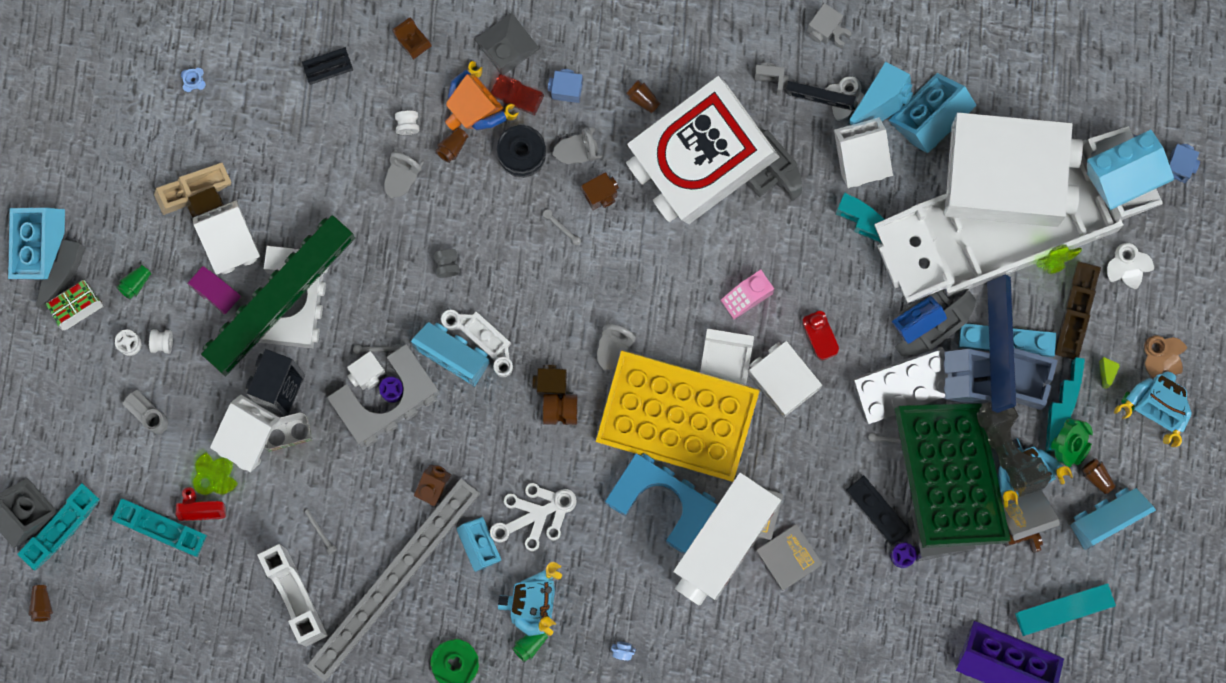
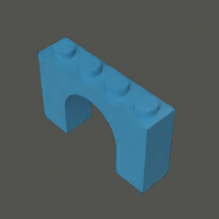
M636 453L606 499L605 504L626 517L637 498L646 489L654 486H663L671 489L681 501L682 515L667 538L666 543L685 555L716 509L717 504L714 503L716 499L706 492H703L701 495L694 490L695 486L685 479L682 482L673 477L675 473L667 467L663 466L660 469L653 464L655 460L643 453L640 456Z

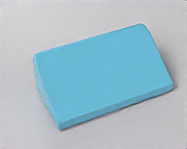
M483 517L466 522L457 528L458 535L475 572L502 561Z

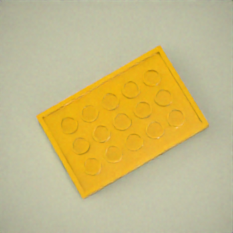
M621 350L596 442L639 455L644 453L652 459L734 482L760 389Z

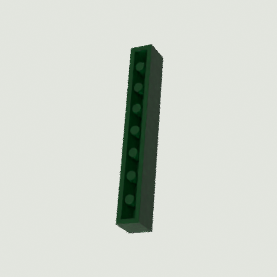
M331 215L329 218H324L318 224V230L313 235H308L302 241V247L296 253L292 252L286 258V264L269 276V282L264 287H259L253 293V299L247 305L243 304L235 314L237 316L220 328V334L215 340L211 339L204 345V351L201 355L225 377L355 240L354 234L336 217Z

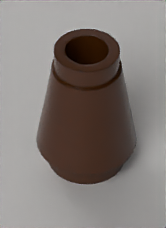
M639 80L626 93L630 97L629 100L651 114L661 104L645 82L642 84Z
M458 128L437 145V155L447 163L456 160L469 137L463 129Z
M1097 458L1088 462L1081 469L1084 473L1083 477L1105 495L1116 487L1103 462H1099Z
M35 585L32 587L28 615L31 616V621L33 622L49 621L53 611L47 586Z

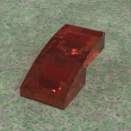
M499 74L491 90V94L496 99L508 105L513 104L515 108L534 116L545 96L543 92L522 85L520 81Z

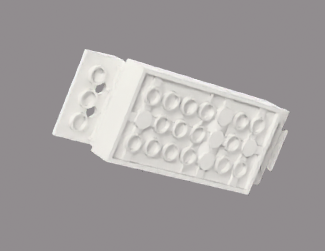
M1129 126L1082 141L1083 150L1080 167H1069L1068 185L1079 186L1078 209L1076 214H1066L1059 227L945 217L946 194L912 206L908 210L875 224L874 226L882 242L877 247L894 287L898 288L900 285L907 303L941 290L948 298L1002 275L1010 274L1118 232L1123 226V219L1162 205L1163 202L1157 189H1154L1109 210L1086 174L1087 159L1134 138ZM918 237L921 241L920 246H911L910 238ZM920 259H928L930 266L927 269H922L919 266Z

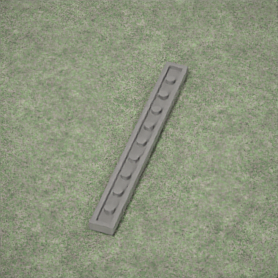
M463 479L457 482L309 662L308 668L325 682L331 677L480 495L479 492Z

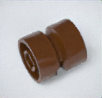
M544 394L543 425H557L559 421L563 425H577V394H564L562 398H559L557 394Z

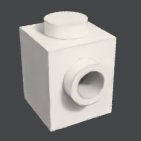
M371 351L347 367L350 371L347 377L354 387L360 385L362 390L368 388V390L379 384V379L386 374Z

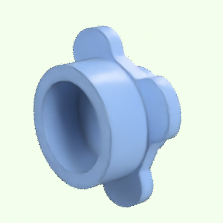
M201 68L188 69L181 72L185 92H191L193 89L203 90L206 83L202 77L204 71Z
M622 641L612 644L611 647L613 651L612 656L620 660H631L632 655L636 651L635 648L631 647L630 643Z

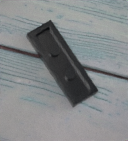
M791 81L787 83L786 90L789 96L855 111L858 102L855 96Z
M865 475L845 490L891 546L910 531Z

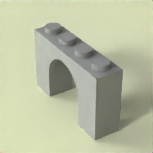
M407 344L387 357L401 378L404 387L402 400L393 410L382 414L369 412L362 407L347 384L327 397L360 447L364 445L366 447L371 446L378 441L377 436L383 432H386V434L392 432L398 427L397 423L402 419H411L418 413L417 409L423 405L428 407L438 400L436 397L440 394L438 389Z

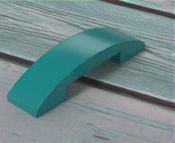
M81 483L66 500L67 503L36 537L30 539L17 555L36 571L75 533L93 511L100 498L84 483Z
M122 498L111 519L195 557H198L208 536Z

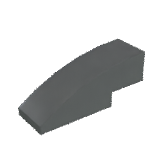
M67 240L61 241L57 261L53 263L48 279H42L36 302V307L40 310L46 311L48 309L46 303L62 294L74 278L85 251V247L81 243Z

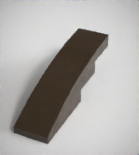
M1077 261L1060 327L1055 355L1073 360L1079 358L1091 316L1090 311L1101 271L1100 266Z

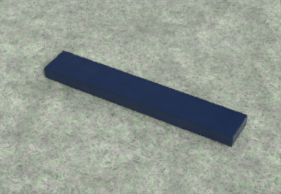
M1006 274L987 282L992 411L996 413L1016 406L1011 277Z

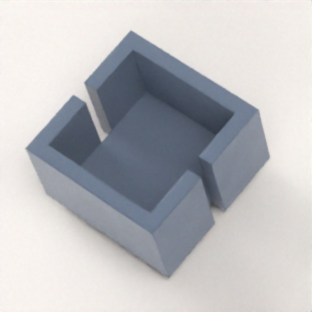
M1014 348L1016 403L1039 410L1046 406L1051 388L1049 383L1053 380L1058 360Z
M972 349L945 352L944 369L945 373L948 374L944 385L945 399L967 404L992 403L991 380L974 382L975 378L991 377L990 353Z

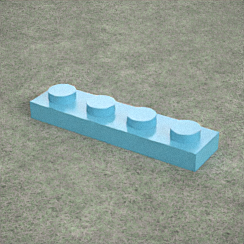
M963 325L960 328L958 348L990 351L989 326ZM1013 329L1014 348L1053 358L1055 356L1056 333Z

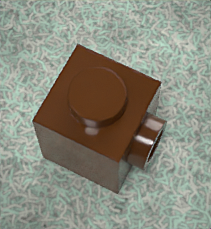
M606 172L581 185L582 193L592 210L601 206L606 208L615 202V198H617L616 190L619 189V186L614 177L609 178Z

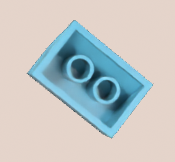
M936 73L911 98L907 105H904L889 119V122L912 145L929 153L951 132L956 114H969L977 105L964 85Z
M1152 130L1087 159L1086 174L1109 210L1174 180L1164 148Z
M428 322L412 339L411 343L414 349L475 387L490 364L489 359L486 358L488 354L477 347L473 350L466 346L468 342L458 335H455V337L450 336L446 333L448 330L436 322L433 325Z
M1127 487L1116 493L1117 499L1109 503L1105 499L1094 506L1096 508L1094 512L1088 514L1087 511H1084L1073 517L1076 522L1070 526L1083 549L1086 550L1156 511V509L1137 488L1129 491Z

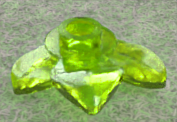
M1067 244L1058 245L1050 250L1048 256L1040 258L1036 265L1037 267H1043L1044 270H1047L1048 274L1058 273L1066 267L1065 262L1075 258L1082 251V248L1069 249Z
M207 452L197 459L195 464L197 475L193 479V487L196 492L201 495H209L213 492L224 495L237 487L238 482L229 477L233 469L232 461L224 457L213 461ZM208 479L210 482L209 486L206 488L202 487V481Z

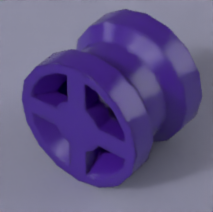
M387 377L380 383L379 391L385 401L395 403L402 399L404 387L399 379Z
M908 543L898 544L891 552V560L899 568L911 566L917 557L915 548Z

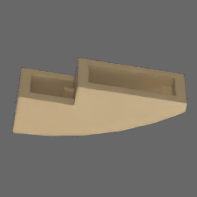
M219 163L181 176L178 181L156 188L154 196L162 214L165 215L191 205L188 197L213 186L220 191L230 186L231 180L223 163Z

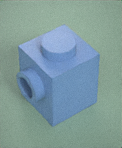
M569 69L555 71L554 78H549L548 91L551 92L552 99L580 103L583 75L575 74L574 71Z
M1177 144L1173 148L1168 161L1174 179L1183 183L1190 179L1192 173L1196 174L1200 165V161L1197 160L1200 152L1195 151L1194 147L1188 144Z

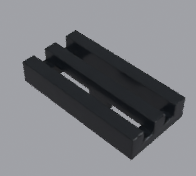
M346 47L302 61L309 85L353 71ZM344 55V57L309 69V67ZM343 63L347 64L346 66L337 68L335 70L314 77L311 76V74L326 70Z

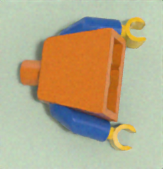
M475 61L470 62L468 71L464 70L452 80L450 85L449 99L446 102V106L453 114L445 120V123L453 131L461 124L467 129L482 130L492 128L505 122L506 119L510 121L515 120L519 112L514 115L508 113V110L514 108L515 105L509 104L504 112L501 111L503 109L502 105L479 79L482 75V67L477 71L472 70L476 66Z

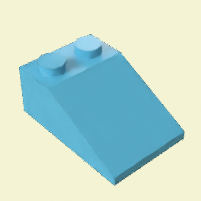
M885 62L850 118V125L880 117L881 121H884L898 112L903 104L907 105L913 95V92H911L910 74Z
M10 208L8 279H48L65 233V209Z

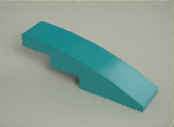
M1075 358L1072 361L1070 380H1064L1060 383L1059 403L1053 402L1049 405L1046 453L1053 451L1051 449L1053 439L1058 437L1065 421L1071 418L1082 384L1085 358Z
M1107 583L1017 612L1015 616L1022 636H1026L1115 607L1116 604Z

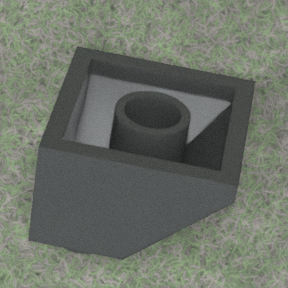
M512 12L475 39L476 43L502 76L539 50L538 45Z
M28 478L0 493V533L13 548L32 538L58 513Z

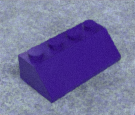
M974 621L961 651L956 671L984 683H1059L1064 658Z

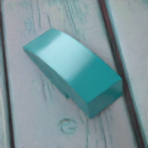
M844 193L836 215L857 223L854 230L855 233L882 243L874 225L885 219L861 200Z

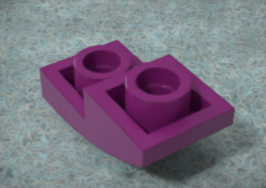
M204 266L187 283L203 299H207L223 314H227L241 298L236 291Z

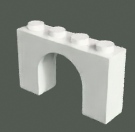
M267 246L264 270L267 274H272L277 269L280 270L286 264V258L292 252L296 253L299 249ZM324 273L307 290V301L302 310L291 317L280 318L258 343L314 348V342L318 343L320 332L319 328H316L317 319L322 318L323 306L319 305L320 297L325 295L326 283L323 282Z
M278 544L258 554L257 556L267 577L272 579L284 600L291 620L288 622L298 643L307 647L327 637L325 628L288 550Z

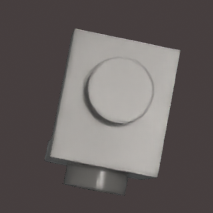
M772 63L756 65L755 80L778 82L777 95L781 96L782 89H786L788 83V75H784V67H775Z

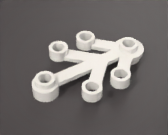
M535 483L528 484L525 489L528 497H540L551 501V503L544 506L519 499L514 494L506 495L504 504L507 508H518L530 513L506 525L503 523L494 524L490 530L492 539L495 542L503 543L509 538L510 533L534 522L530 537L525 541L527 550L534 552L540 546L539 537L547 515L556 511L553 524L547 529L546 534L551 541L558 540L561 537L560 528L565 513L571 512L577 503L576 496L572 491L561 489L554 493L539 488ZM532 486L537 488V493L534 495L528 493V489ZM509 497L516 499L515 504L512 506L507 504ZM563 497L569 499V504L566 506L560 503ZM498 529L505 531V535L501 538L496 536ZM552 529L558 531V536L555 538L549 535ZM530 540H535L537 542L535 548L528 547V542Z

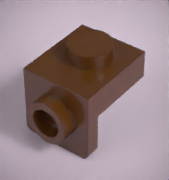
M411 17L392 30L399 44L413 60L432 47L430 41L417 28Z
M430 464L423 472L414 497L436 506L451 474L446 472L441 466Z
M1040 533L1014 541L1010 534L1011 541L1005 544L1007 547L1029 540L1033 553L1041 551L1040 546L1043 545Z

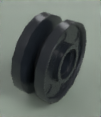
M517 125L507 129L502 133L497 144V156L500 166L506 173L514 177L525 178L534 175L545 163L546 145L542 135L536 129L526 125ZM520 147L528 150L525 155H518L515 151Z

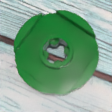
M1068 418L1065 421L1058 437H1055L1051 444V449L1055 451V457L1060 464L1072 467L1071 465H1079L1085 460L1092 443L1088 442L1089 435L1093 436V430L1089 423L1073 418Z
M454 639L440 644L432 654L431 667L434 677L439 683H471L479 671V656L475 649L463 640ZM456 657H459V663L462 666L460 669L456 668L452 671L450 669L451 665L448 662L450 659L455 660Z

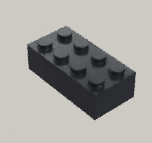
M265 348L264 353H260L256 360L255 367H257L254 377L250 376L247 381V395L267 411L285 417L291 411L305 374L293 359Z

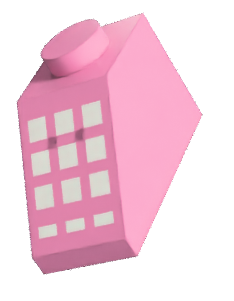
M759 270L737 285L721 299V302L734 320L773 295L774 288L762 270Z

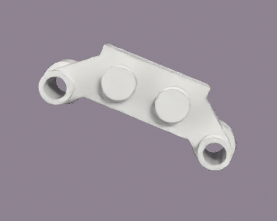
M447 310L442 314L441 322L446 329L461 330L495 361L493 367L498 376L507 377L512 373L513 365L508 351L511 342L477 312L473 315L458 314L454 310ZM450 319L456 320L452 325L448 324V321ZM501 366L508 367L505 372L500 371Z

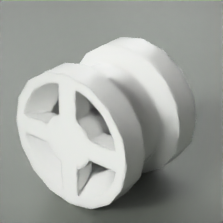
M397 112L395 114V120L398 121L396 133L400 135L418 133L419 126L416 124L418 112Z
M152 329L149 337L150 352L163 351L166 354H170L173 344L172 331L165 330L164 332H159L157 329Z
M122 330L115 337V346L124 355L133 356L141 350V339L133 331Z

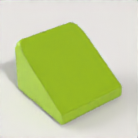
M1103 357L1099 361L1102 387L1107 389L1112 385L1120 366L1118 363Z

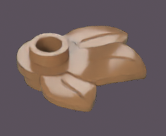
M1155 335L1148 338L1144 344V351L1147 355L1145 368L1152 378L1162 374L1163 371L1171 372L1175 375L1181 374L1183 367L1179 355L1187 349V346L1175 337L1164 339L1161 336ZM1153 344L1159 346L1160 350L1158 352L1153 351Z

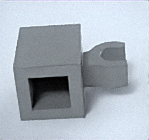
M825 3L808 25L807 32L809 36L818 43L823 42L827 44L833 36L835 45L843 48L845 43L839 37L842 35L847 38L851 37L849 30L840 27L843 15Z

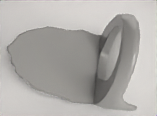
M588 127L584 128L580 135H573L570 138L561 140L554 147L552 154L559 162L565 164L583 163L603 157L596 155L598 152L597 142L592 136L595 128Z
M394 150L390 155L391 166L388 169L384 182L385 192L390 198L402 197L410 190L424 163L422 160L418 164L409 156Z
M607 320L602 329V337L599 340L597 350L599 366L603 370L615 369L621 350L628 351V347L635 342L637 334H632L624 327L609 324Z

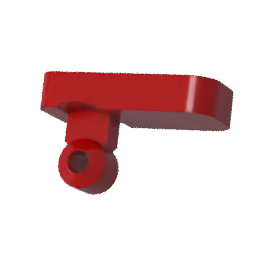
M820 310L805 316L802 324L816 357L824 361L836 356L839 346L825 313Z
M187 487L182 491L183 501L176 504L175 514L179 521L213 520L226 517V507L223 502H196L197 495L191 487Z

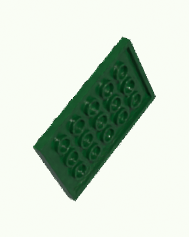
M982 403L906 405L896 407L894 411L922 548L1006 544L1010 542L1009 529Z

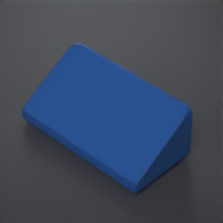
M929 296L895 318L892 323L903 339L909 344L944 322L947 316L942 306L932 296Z

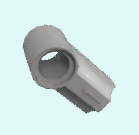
M138 390L130 393L125 398L123 405L146 429L154 434H161L167 429L168 419ZM159 416V424L151 427L150 422L152 418Z

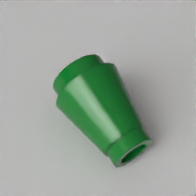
M140 265L119 280L120 284L117 286V289L126 298L131 300L133 297H137L151 276V272L145 266Z
M546 633L533 636L525 635L515 642L516 645L512 647V650L523 662H526L534 657L548 636Z

